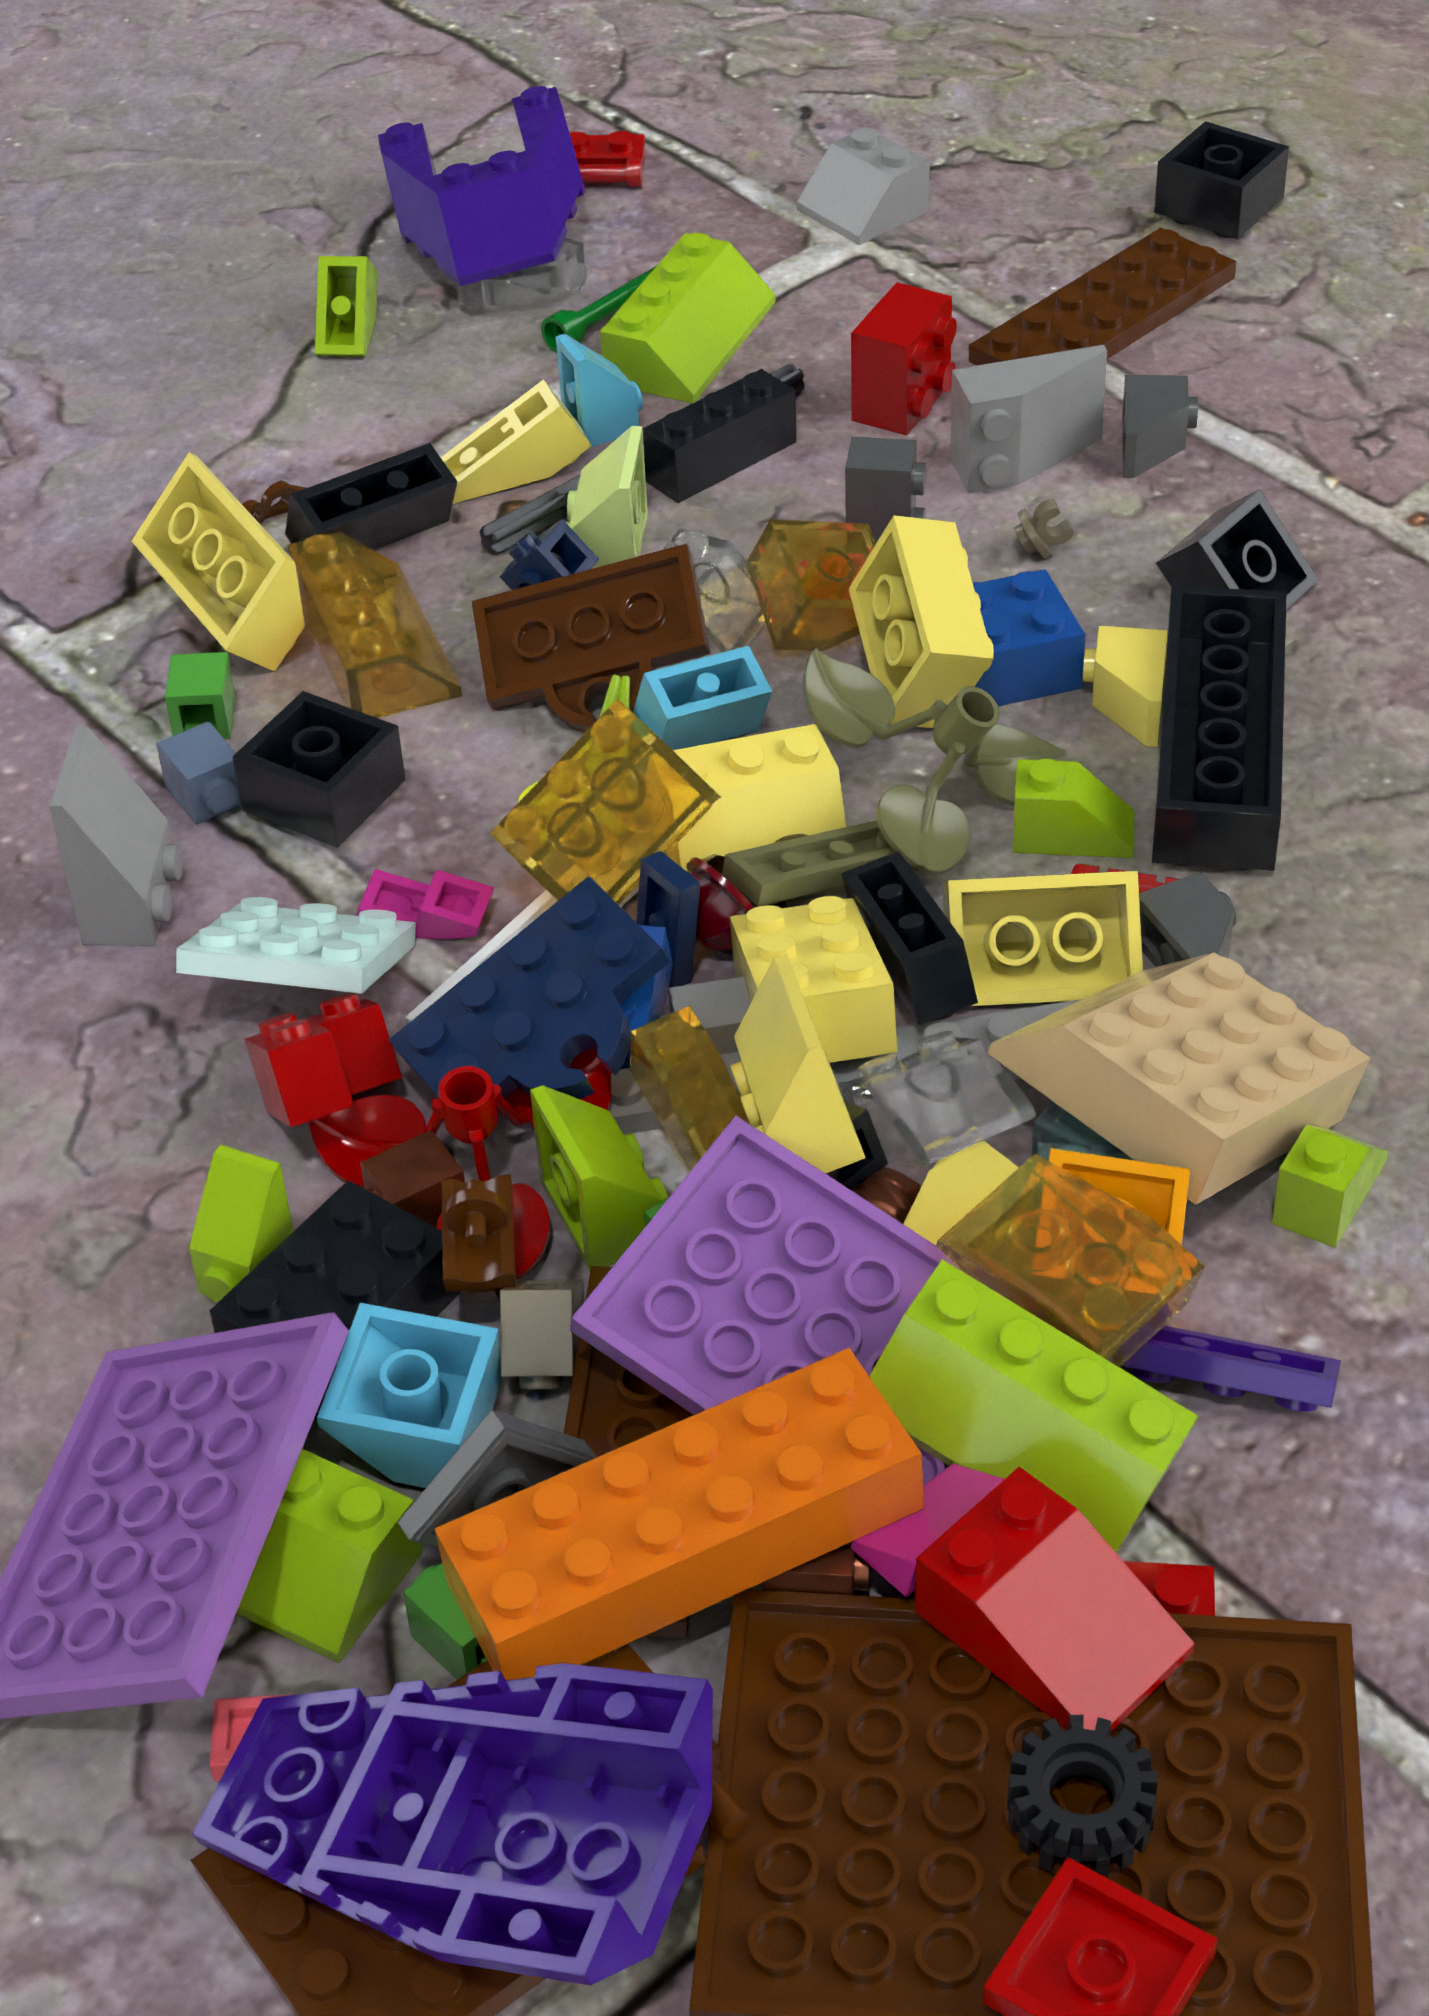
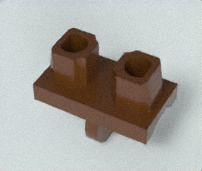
M511 1174L498 1175L484 1182L478 1179H472L467 1182L456 1179L442 1180L445 1292L462 1291L463 1302L468 1304L500 1301V1290L504 1287L516 1286L513 1185Z

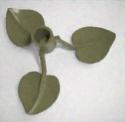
M817 648L811 652L807 659L803 674V693L807 709L821 731L840 744L851 748H861L868 743L873 734L882 740H886L928 721L935 720L933 727L934 742L947 756L928 785L926 794L910 785H896L882 795L876 808L877 824L887 843L894 851H899L907 863L914 868L921 869L926 874L938 875L952 869L962 859L969 845L970 830L965 813L951 802L936 799L940 787L962 754H966L965 764L975 767V777L979 786L991 797L1012 806L1015 805L1017 759H1053L1062 761L1064 758L1065 750L1026 732L998 724L1000 711L996 701L990 694L978 687H964L948 705L941 700H936L930 709L889 726L894 719L895 706L892 695L877 678L852 664L830 658Z

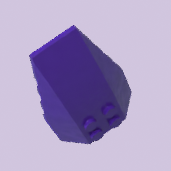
M561 1663L537 1666L535 1677L505 1680L500 1671L469 1674L466 1685L430 1689L425 1680L395 1683L391 1693L364 1697L357 1687L263 1698L192 1835L199 1844L440 1961L591 1986L654 1954L712 1809L713 1688L708 1679Z

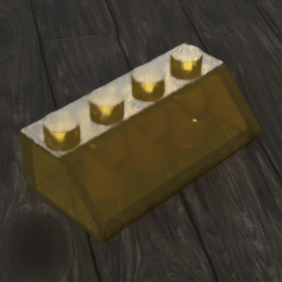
M341 532L329 535H314L305 541L287 545L289 556L296 565L303 615L346 707L380 718L462 697L461 686L398 563Z

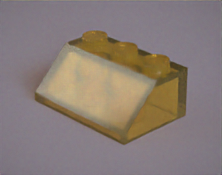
M616 699L489 834L557 900H560L580 882L590 876L619 905L639 884L641 859L659 851L667 855L721 796L619 699Z

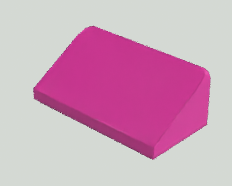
M952 1463L923 1486V1510L852 1541L851 1549L907 1597L916 1589V1557L1004 1479Z

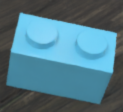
M745 646L644 673L633 714L652 753L655 754L715 743L759 731L773 691L750 647Z

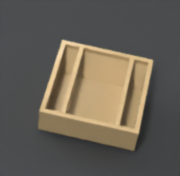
M1215 952L1143 970L992 1042L987 1052L996 1061L1133 1160L1190 1169L1187 1199L1195 1205L1290 1151L1306 1124L1330 1128L1342 1121L1370 1061V1057L1351 1045L1349 1039L1344 1034L1333 1028L1324 1027L1299 1010L1292 999L1284 994L1271 991L1247 975L1240 964L1232 959L1219 956Z

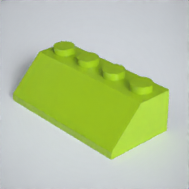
M685 233L600 331L602 357L614 363L629 381H635L641 392L694 403L776 303L775 293L730 242L713 239L703 233Z
M943 1259L903 1315L869 1376L918 1447L948 1466L954 1463L1003 1479L1020 1466L1079 1509L1116 1553L1175 1459L1198 1418V1415Z

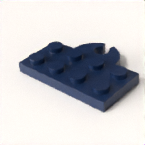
M588 876L392 1036L389 1042L437 1098H440V1081L449 1071L462 1066H474L489 1074L493 1085L501 1087L502 1096L505 1099L518 1088L531 1096L530 1089L542 1085L577 1099H582L595 1093L582 1070L570 1068L571 1062L581 1052L594 1049L597 1050V1057L604 1068L613 1075L618 1073L624 1064L631 1045L630 1021L620 1004L668 965L670 961L663 949Z

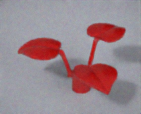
M597 1050L583 1051L573 1059L570 1068L582 1070L595 1093L580 1100L609 1110L612 1098V1073L604 1068L597 1057ZM462 1066L449 1071L440 1081V1098H435L431 1102L433 1113L427 1126L422 1112L413 1102L395 1095H373L359 1098L353 1101V1107L309 1121L308 1124L314 1146L328 1169L341 1181L347 1182L349 1180L365 1189L360 1162L430 1130L437 1134L444 1119L446 1130L451 1136L463 1143L471 1144L478 1179L484 1182L491 1180L484 1140L489 1137L497 1126V1109L516 1127L530 1122L535 1132L531 1096L518 1088L505 1099L502 1096L501 1087L493 1085L492 1079L487 1072L474 1066ZM524 1183L512 1184L516 1280L535 1267L546 1249L550 1235V1217L547 1206L541 1195L530 1185ZM442 1213L440 1214V1216H439V1218H438V1220H437V1226H436V1228L439 1229V1230H441V1231H442Z

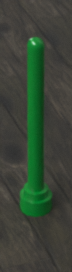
M655 267L577 312L573 310H559L545 318L541 324V334L546 345L553 352L557 353L556 336L563 334L582 343L586 329L617 312Z

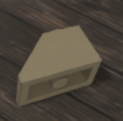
M583 1279L516 1280V1286L504 1287L500 1290L501 1377L519 1376L520 1388L550 1389L562 1387V1376L574 1375L579 1336L570 1331L571 1318L583 1304Z

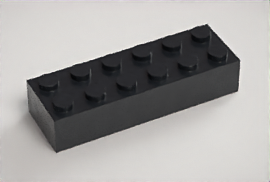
M1171 585L1152 863L1275 871L1282 802L1287 592Z

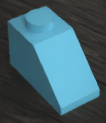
M566 334L556 336L561 401L577 420L592 447L614 441L631 426H639L638 411L643 409V399L636 382L629 381L614 363Z

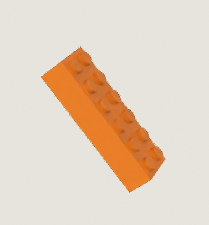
M847 1348L434 1529L447 1584L492 1670L500 1671L505 1680L535 1677L537 1666L561 1663L582 1665L923 1510L922 1453L851 1349Z

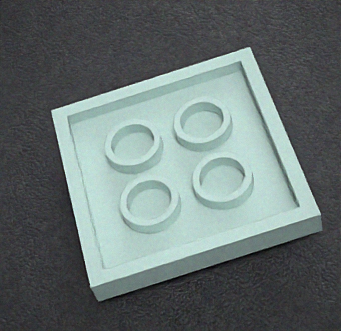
M245 898L234 908L221 914L220 918L200 929L199 933L177 948L176 973L362 994L415 946L416 922L396 920V913L387 910H365L360 912L359 916L337 914V907L329 904H305L300 906V910L279 908L278 901L271 898Z

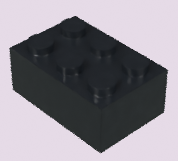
M348 1180L209 1311L214 1333L333 1312L350 1331L360 1303L437 1317L461 1291L445 1292L441 1230ZM332 1373V1375H331V1378H330V1380H329V1383H328V1385H327V1388H326V1390H325V1393H324V1395H323V1398H322V1400H321V1403H320L319 1408H318V1410H317V1413H316V1415H315V1418H314V1419H315L316 1421H317V1416H318L319 1410H320V1408H321L322 1402H323V1400H324L325 1394H326V1392H327V1389H328V1387H329L330 1381H331V1379H332L333 1373Z

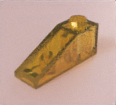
M690 1005L631 1031L630 1072L687 1168L691 1171L735 1116L750 1124L742 1101L720 1053Z

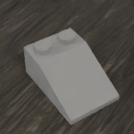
M1104 345L952 370L950 459L968 493L1019 485L1102 439L1107 349Z
M75 725L49 808L82 945L155 946L161 921L168 922L171 916L172 895L170 888L172 881H179L181 879L183 869L181 846L172 844L166 817L88 726Z

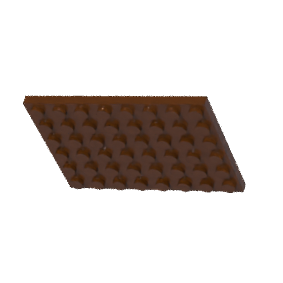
M747 1589L733 1596L718 1737L721 1756L717 1768L722 1772L721 1785L749 1815V1822L740 1834L726 1839L709 1821L689 2008L690 2016H1004L983 2004V1986L1065 1862L1058 1859L1052 1872L1039 1866L1040 1848L1027 1856L1019 1847V1832L1012 1834L1008 1823V1783L1013 1754L1015 1750L1022 1751V1739L1031 1730L1042 1740L1043 1723L1052 1720V1718L915 1613V1599ZM1169 1613L1195 1643L1194 1652L1110 1733V1736L1116 1739L1120 1732L1126 1728L1136 1736L1134 1752L1145 1746L1152 1757L1151 1770H1157L1158 1778L1153 1830H1150L1149 1843L1144 1851L1141 1853L1134 1849L1133 1863L1123 1870L1119 1868L1113 1858H1110L1109 1876L1105 1877L1218 1938L1216 1955L1180 2016H1375L1351 1624ZM1059 1724L1061 1731H1065L1066 1729ZM1083 1778L1061 1781L1055 1784L1050 1791L1051 1798L1055 1804L1064 1810L1076 1814L1089 1815L1103 1812L1109 1809L1114 1801L1111 1792L1098 1782ZM1082 1864L1087 1868L1093 1870L1092 1864Z

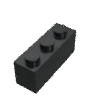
M760 369L642 428L646 482L676 503H680L796 443V390L763 369Z
M431 443L292 493L285 535L312 574L448 522L458 481Z
M899 851L841 873L847 898L854 899L891 977L895 991L918 1025L932 1020L948 1018L956 1011L978 1003L963 939Z

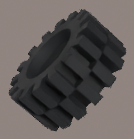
M1069 1715L1068 1730L1061 1731L1056 1718L1043 1723L1042 1740L1031 1730L1022 1739V1751L1015 1750L1010 1765L1007 1800L1010 1830L1012 1834L1019 1832V1847L1027 1856L1040 1848L1039 1866L1052 1872L1058 1859L1065 1861L1069 1857L1080 1864H1092L1093 1871L1104 1877L1109 1876L1110 1858H1113L1119 1868L1123 1870L1133 1863L1134 1849L1142 1853L1149 1843L1150 1830H1153L1157 1798V1770H1151L1152 1757L1145 1746L1134 1752L1136 1736L1126 1728L1120 1732L1116 1739L1110 1736L1112 1723L1110 1720L1098 1717L1095 1730L1084 1729V1715ZM1083 1778L1098 1782L1111 1792L1114 1801L1109 1809L1103 1812L1089 1815L1076 1814L1064 1810L1055 1804L1051 1798L1050 1791L1055 1784L1061 1781Z

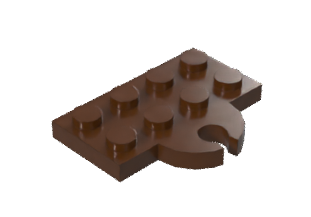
M687 543L472 601L487 702L493 710L545 697L551 710L569 728L588 735L595 732L598 723L595 716L590 713V704L597 695L608 691L612 675H618L621 678L622 676L630 677V725L636 719L633 710L644 673L656 670L658 667L711 654L693 555Z

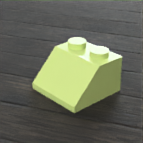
M631 426L581 470L577 491H569L568 522L566 523L599 558L593 568L640 556L648 516L642 426Z

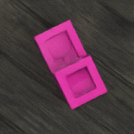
M375 869L358 906L356 916H359V913L365 910H387L396 913V920L416 922L415 938L460 939L474 937L478 934L493 896L494 887L437 869L430 885Z

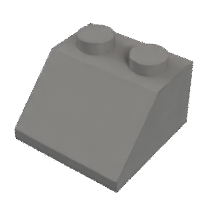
M868 127L856 129L850 135L830 144L797 200V210L852 242L861 245L929 212L930 161L910 151L909 148L882 136L874 129Z

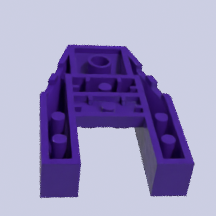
M535 86L524 90L519 97L512 98L525 151L519 153L512 150L501 151L492 155L489 161L471 166L467 163H457L445 168L441 174H437L423 123L416 125L408 122L398 123L389 127L386 133L378 135L381 155L402 240L405 243L414 242L418 253L424 258L433 257L437 268L460 286L555 261L568 233L565 223L568 219L574 218L578 210L575 200L577 197L584 195L585 187L556 87L547 89L545 86Z

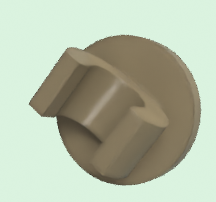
M1055 499L1041 502L1036 507L1033 517L1025 508L1017 513L1021 523L1014 527V530L1029 555L1038 551L1046 559L1052 555L1048 544H1063L1074 535L1071 524L1067 519L1056 526H1047L1050 519L1061 513Z

